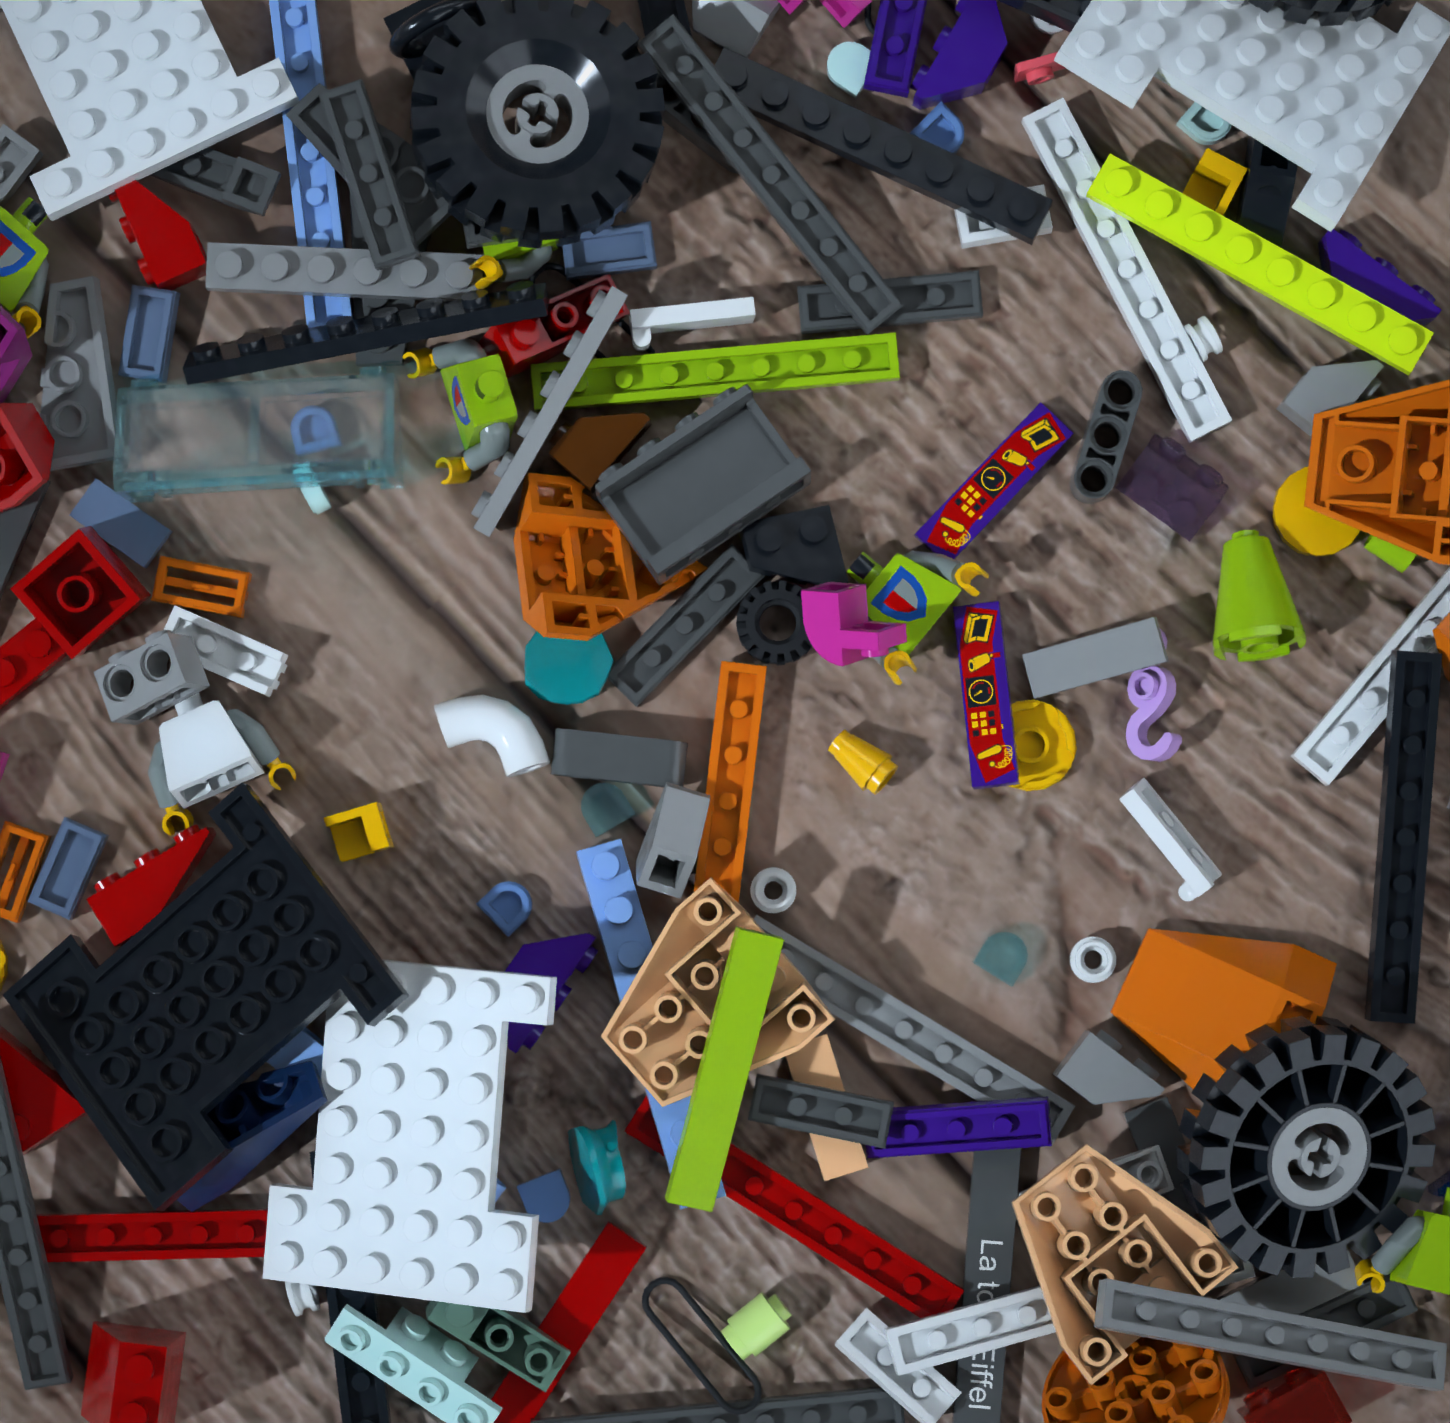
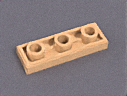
M827 1033L814 1037L801 1050L786 1056L793 1081L845 1091ZM809 1133L824 1181L869 1168L860 1143Z

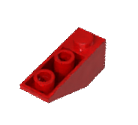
M137 180L115 189V192L108 195L112 203L120 201L126 216L119 218V222L129 243L137 242L144 257L138 259L137 263L148 285L155 283L159 289L172 291L206 276L207 255L196 230L189 221Z
M610 274L604 275L549 300L548 316L491 326L479 343L487 356L499 354L508 379L530 369L531 364L543 363L563 352L576 330L585 334L593 320V317L587 315L586 312L599 289L608 294L612 286L617 287ZM625 302L612 324L630 315Z
M195 824L177 834L173 838L176 845L165 852L160 853L158 848H155L137 858L133 862L137 869L122 878L118 872H115L94 885L97 893L86 900L114 947L123 946L180 895L217 833L214 828L205 827L200 830L199 826Z

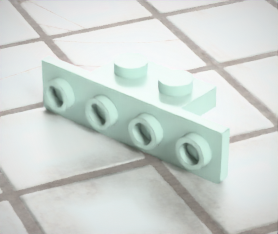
M346 1304L325 1337L327 1344L446 1423H494L503 1409L464 1382L479 1357L468 1351L463 1344L450 1339L429 1325L424 1318L411 1313L404 1307H401L387 1329H384Z

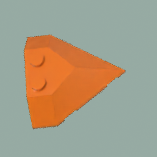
M529 472L525 475L514 534V549L523 620L543 637L589 641L699 577L708 568L695 561L661 585H658L603 505L582 492L585 486L566 476Z

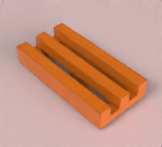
M160 556L151 601L243 619L245 613L244 605L248 598L249 592L247 590L249 583H251L252 574L250 572ZM169 567L237 580L238 586L237 589L171 577L167 576V571ZM164 586L234 598V606L163 593Z
M5 821L0 833V870L13 834L19 835L20 839L0 891V917L20 923L52 836L10 821ZM30 841H36L11 910H8L6 907Z

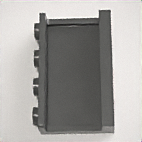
M748 384L738 390L735 387H731L723 391L714 399L713 407L701 415L697 412L687 415L677 423L674 433L662 441L658 437L648 441L637 451L638 457L624 466L621 463L612 465L598 478L600 482L595 485L598 500L658 585H661L811 484L810 468L801 456L796 458L755 402L753 391Z

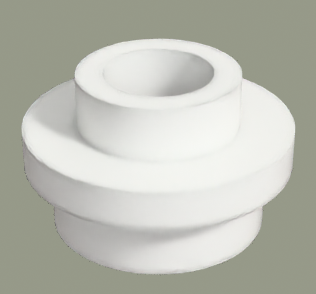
M776 867L766 868L754 877L750 887L751 898L754 904L764 912H783L795 900V881L783 869ZM771 881L778 882L782 887L781 896L775 900L767 898L764 893L766 884Z
M1086 937L1078 941L1072 948L1070 966L1079 979L1085 982L1098 983L1104 981L1113 973L1116 966V954L1111 944L1099 937ZM1094 950L1099 953L1101 962L1098 967L1090 969L1085 965L1084 957L1087 952Z

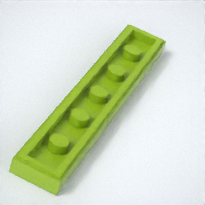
M738 926L735 928L665 1194L667 1203L709 1212L713 1211L784 939L780 936Z

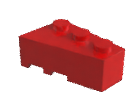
M0 1025V1056L22 1152L25 1155L86 1116L87 1113L58 1072L43 1063L31 1053L32 1051Z

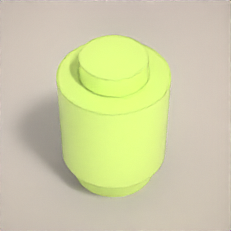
M761 1292L727 1319L729 1324L721 1330V1333L740 1358L745 1360L751 1354L756 1357L791 1328L786 1320L792 1314L775 1293L768 1298Z

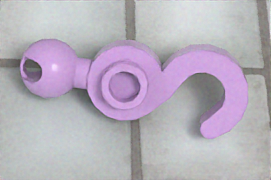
M1160 629L1165 649H1167L1168 641L1166 634ZM1158 664L1134 671L1128 680L1127 692L1129 699L1139 709L1131 716L1127 724L1126 740L1128 747L1135 756L1143 760L1161 762L1170 759L1178 751L1182 737L1179 734L1166 732L1153 746L1150 745L1147 739V731L1150 725L1164 714L1176 695L1174 676L1169 670Z

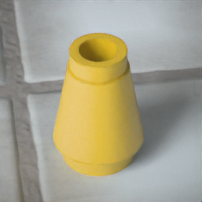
M846 729L834 739L828 748V751L834 755V758L862 791L868 789L874 795L886 786L898 769V766L891 761V754L854 734H850Z

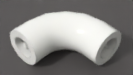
M480 694L458 697L434 705L436 716L448 748L474 740L488 742L497 750L506 777L522 775L550 763L543 739L532 720L509 701Z

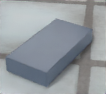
M651 221L609 226L596 235H593L591 231L581 233L579 242L562 246L566 281L599 277L607 274L614 275L657 269Z
M132 285L118 372L119 376L167 383L181 293Z
M97 478L94 479L69 514V516L85 527L92 526L102 539L146 569L173 532Z
M64 817L27 902L66 919L73 920L109 835Z

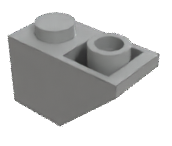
M1378 360L1312 366L1276 409L1312 437L1314 414L1354 404L1357 399L1361 402L1367 401L1382 383L1376 376L1384 365Z
M666 782L635 861L637 886L681 899L697 859L709 808L710 795Z
M1100 1029L1096 1036L1090 1031L1085 1030L1052 1073L1093 1105L1157 1097L1165 1089L1155 1082L1160 1075L1155 1069L1140 1058H1137L1132 1064L1121 1056L1118 1052L1123 1045L1102 1029Z

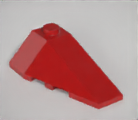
M0 403V512L19 506L45 484L50 477L55 440L33 403Z

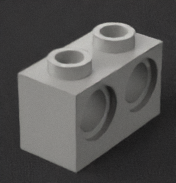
M171 630L155 632L145 638L146 644L135 650H124L112 655L108 659L109 664L94 671L111 722L138 725L210 687L192 636L175 634ZM170 658L171 666L167 672V662ZM133 679V680H134V685H133V689H132V691H131V690H130V683H131V680Z

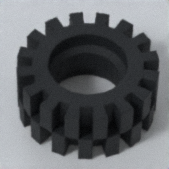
M782 580L772 583L768 581L757 588H753L749 591L747 597L742 600L737 613V632L742 646L745 647L748 654L753 658H757L762 663L768 665L770 663L779 666L799 660L811 649L812 644L807 637L803 623L802 587L796 584H788L787 581ZM784 606L794 614L796 628L789 638L782 641H774L762 633L759 623L760 617L769 607Z

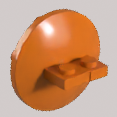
M1140 1337L1125 1349L1128 1356L1092 1385L1087 1382L1063 1350L1048 1373L1042 1393L1044 1423H1222L1228 1409L1230 1385L1227 1370L1219 1351Z

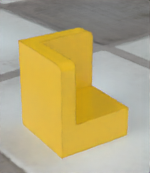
M1206 148L1182 193L1215 212L1224 215L1247 168Z
M379 802L370 803L323 818L325 826L331 830L339 860L342 862L394 847L384 811Z

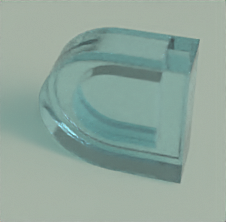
M609 783L593 785L582 797L581 811L583 817L596 838L636 815L623 792L615 785Z
M998 932L985 940L972 963L1010 987H1013L1027 963V948L1017 935L1009 932Z

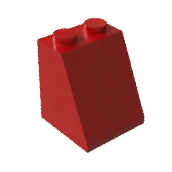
M94 1321L81 1416L90 1423H175L186 1332Z

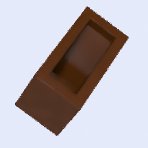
M645 413L581 417L572 426L565 422L549 440V444L553 448L548 453L555 463L593 494L595 492V485L600 482L599 476L626 456L652 425L651 419Z

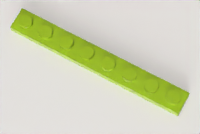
M896 332L592 359L563 410L717 397L731 387H735L738 390L746 384L749 385L753 393L899 381L900 372ZM569 361L531 364L535 412H540L547 400L546 397L540 395V392L552 371L554 370L562 374Z

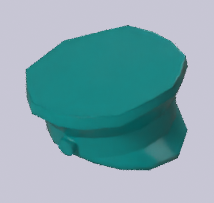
M536 632L525 646V685L539 699L566 705L583 703L598 696L607 681L614 662L603 634L601 633L589 641L548 638Z
M612 1120L603 1128L592 1130L585 1126H578L568 1131L570 1157L581 1200L596 1215H602L609 1202L621 1200L625 1195V1173L618 1148L615 1120Z

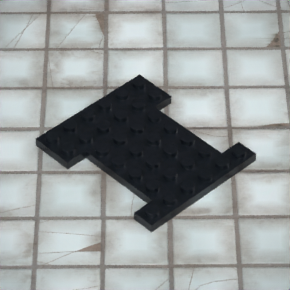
M243 782L208 812L234 848L105 962L99 965L80 937L70 934L3 994L153 1208L158 1211L167 1209L233 1151L207 1113L338 998L345 994L366 1024L375 1027L410 996L251 786Z

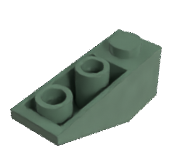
M429 1301L425 1307L427 1320L544 1392L547 1391L571 1353L565 1346L514 1311Z

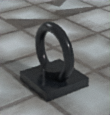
M419 0L383 18L391 34L389 41L390 51L394 56L404 60L413 80L415 79L416 70L421 69L423 53L434 35L440 38L444 34L445 23L461 9L468 15L476 12V0Z

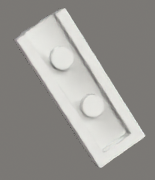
M754 297L631 309L629 323L632 345L637 351H645L650 346L651 334L753 323L756 315Z
M174 605L164 630H171L175 634L192 636L203 668L268 697L271 696L273 689L277 690L280 681H277L280 673H285L288 666L285 662L289 655Z
M1143 777L1130 787L1119 800L1185 880L1178 891L1180 898L1184 901H1192L1213 887V882L1222 873Z
M866 1307L836 1341L835 1346L920 1423H936L962 1392L934 1367L901 1376L896 1375L884 1330L888 1326Z

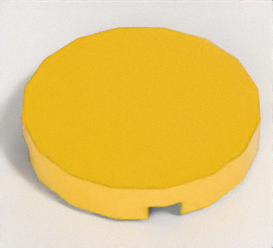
M1304 467L1288 476L1276 491L1273 501V525L1282 542L1295 552L1315 557L1333 555L1349 546L1361 530L1304 506L1308 467Z
M1035 699L1016 701L1011 704L1020 784L1009 785V787L1026 792L1044 790L1059 782L1072 766L1077 750L1075 731L1066 715L1052 705Z

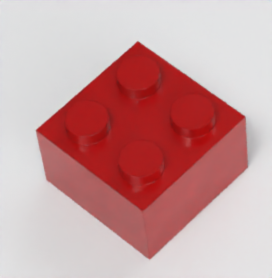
M92 526L79 528L10 588L71 659L87 652L151 596Z

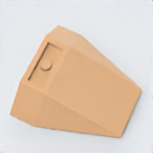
M711 877L675 908L601 1035V1038L662 1107L692 1095L736 926L765 933L750 914ZM782 951L750 1071L801 1050L835 1020L806 978Z
M1084 1144L1011 1202L1060 1346L1090 1385L1094 1384L1128 1356L1125 1349L1141 1337L1094 1328L1099 1280L1107 1278L1202 1297L1239 1268L1209 1228L1087 1144Z

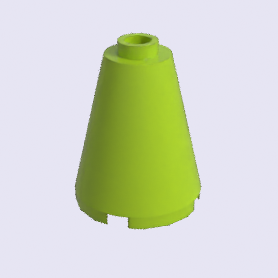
M1242 530L1231 535L1232 539L1223 545L1212 643L1214 656L1221 660H1226L1225 652L1237 653L1238 662H1251L1290 654L1289 645L1296 642L1300 649L1303 648L1306 644L1305 630L1269 538L1260 536L1257 530Z

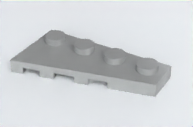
M90 276L52 283L49 285L44 343L47 344L45 368H41L40 386L43 387L41 414H39L55 440L50 471L124 458L100 280Z

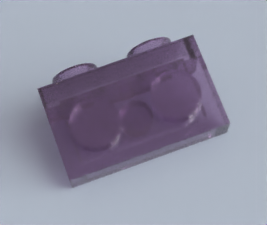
M1154 434L1120 480L1116 489L1190 542L1221 502L1229 487L1223 482V477L1217 470L1209 465H1199L1186 455V450L1177 441Z

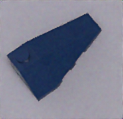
M312 1061L262 1073L257 1080L240 1084L207 1113L233 1151L181 1195L177 1201L193 1212L231 1190L328 1101L317 1067Z

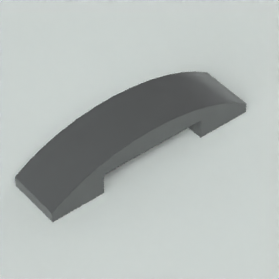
M207 147L150 176L216 202L265 216L282 174L239 156L234 158Z

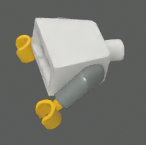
M199 693L174 705L178 716L163 722L159 726L160 741L154 746L148 769V776L159 807L165 808L167 813L163 817L162 828L165 833L171 836L175 834L171 823L173 815L180 816L183 819L186 829L193 826V816L185 808L264 774L261 765H267L269 768V782L277 790H281L273 778V774L277 769H288L294 781L296 780L294 768L290 764L279 760L280 751L261 723L239 709L226 711L219 700H213L203 705Z

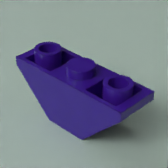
M959 0L955 11L961 13L953 28L947 25L944 26L933 46V50L938 52L937 57L931 67L925 64L921 66L910 86V89L916 91L912 106L922 110L937 106L941 101L948 103L983 92L1004 56L1008 44L996 0Z
M1333 229L1331 232L1327 231L1317 243L1322 271L1421 326L1428 325L1442 311L1434 304L1436 300L1427 290L1418 285L1409 286L1397 277L1399 272L1391 263L1380 257H1376L1374 260L1360 249L1362 247L1361 242L1351 233L1342 229L1337 232Z
M589 932L524 944L504 972L557 977L555 1011L557 1012L572 988L566 985L575 969L584 973L598 953V950L592 946L597 937ZM509 1022L508 1049L514 1053L519 1052L522 1046L531 1050L546 1027L537 1024Z

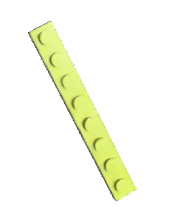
M1111 153L1108 155L1087 192L1086 197L1408 376L1434 334L1429 329Z

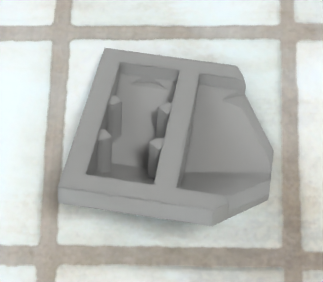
M692 0L693 31L722 49L725 47L748 58L781 4L777 0Z

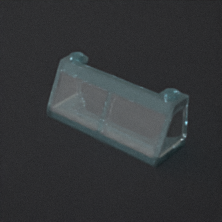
M363 367L359 369V375L196 383L191 385H159L156 379L131 380V387L118 388L113 484L114 492L131 503L154 502L153 497L155 493H158L162 498H173L172 495L347 485H353L355 488H365V480H367V485H380L381 490L404 488L399 380L394 373H387L386 367Z

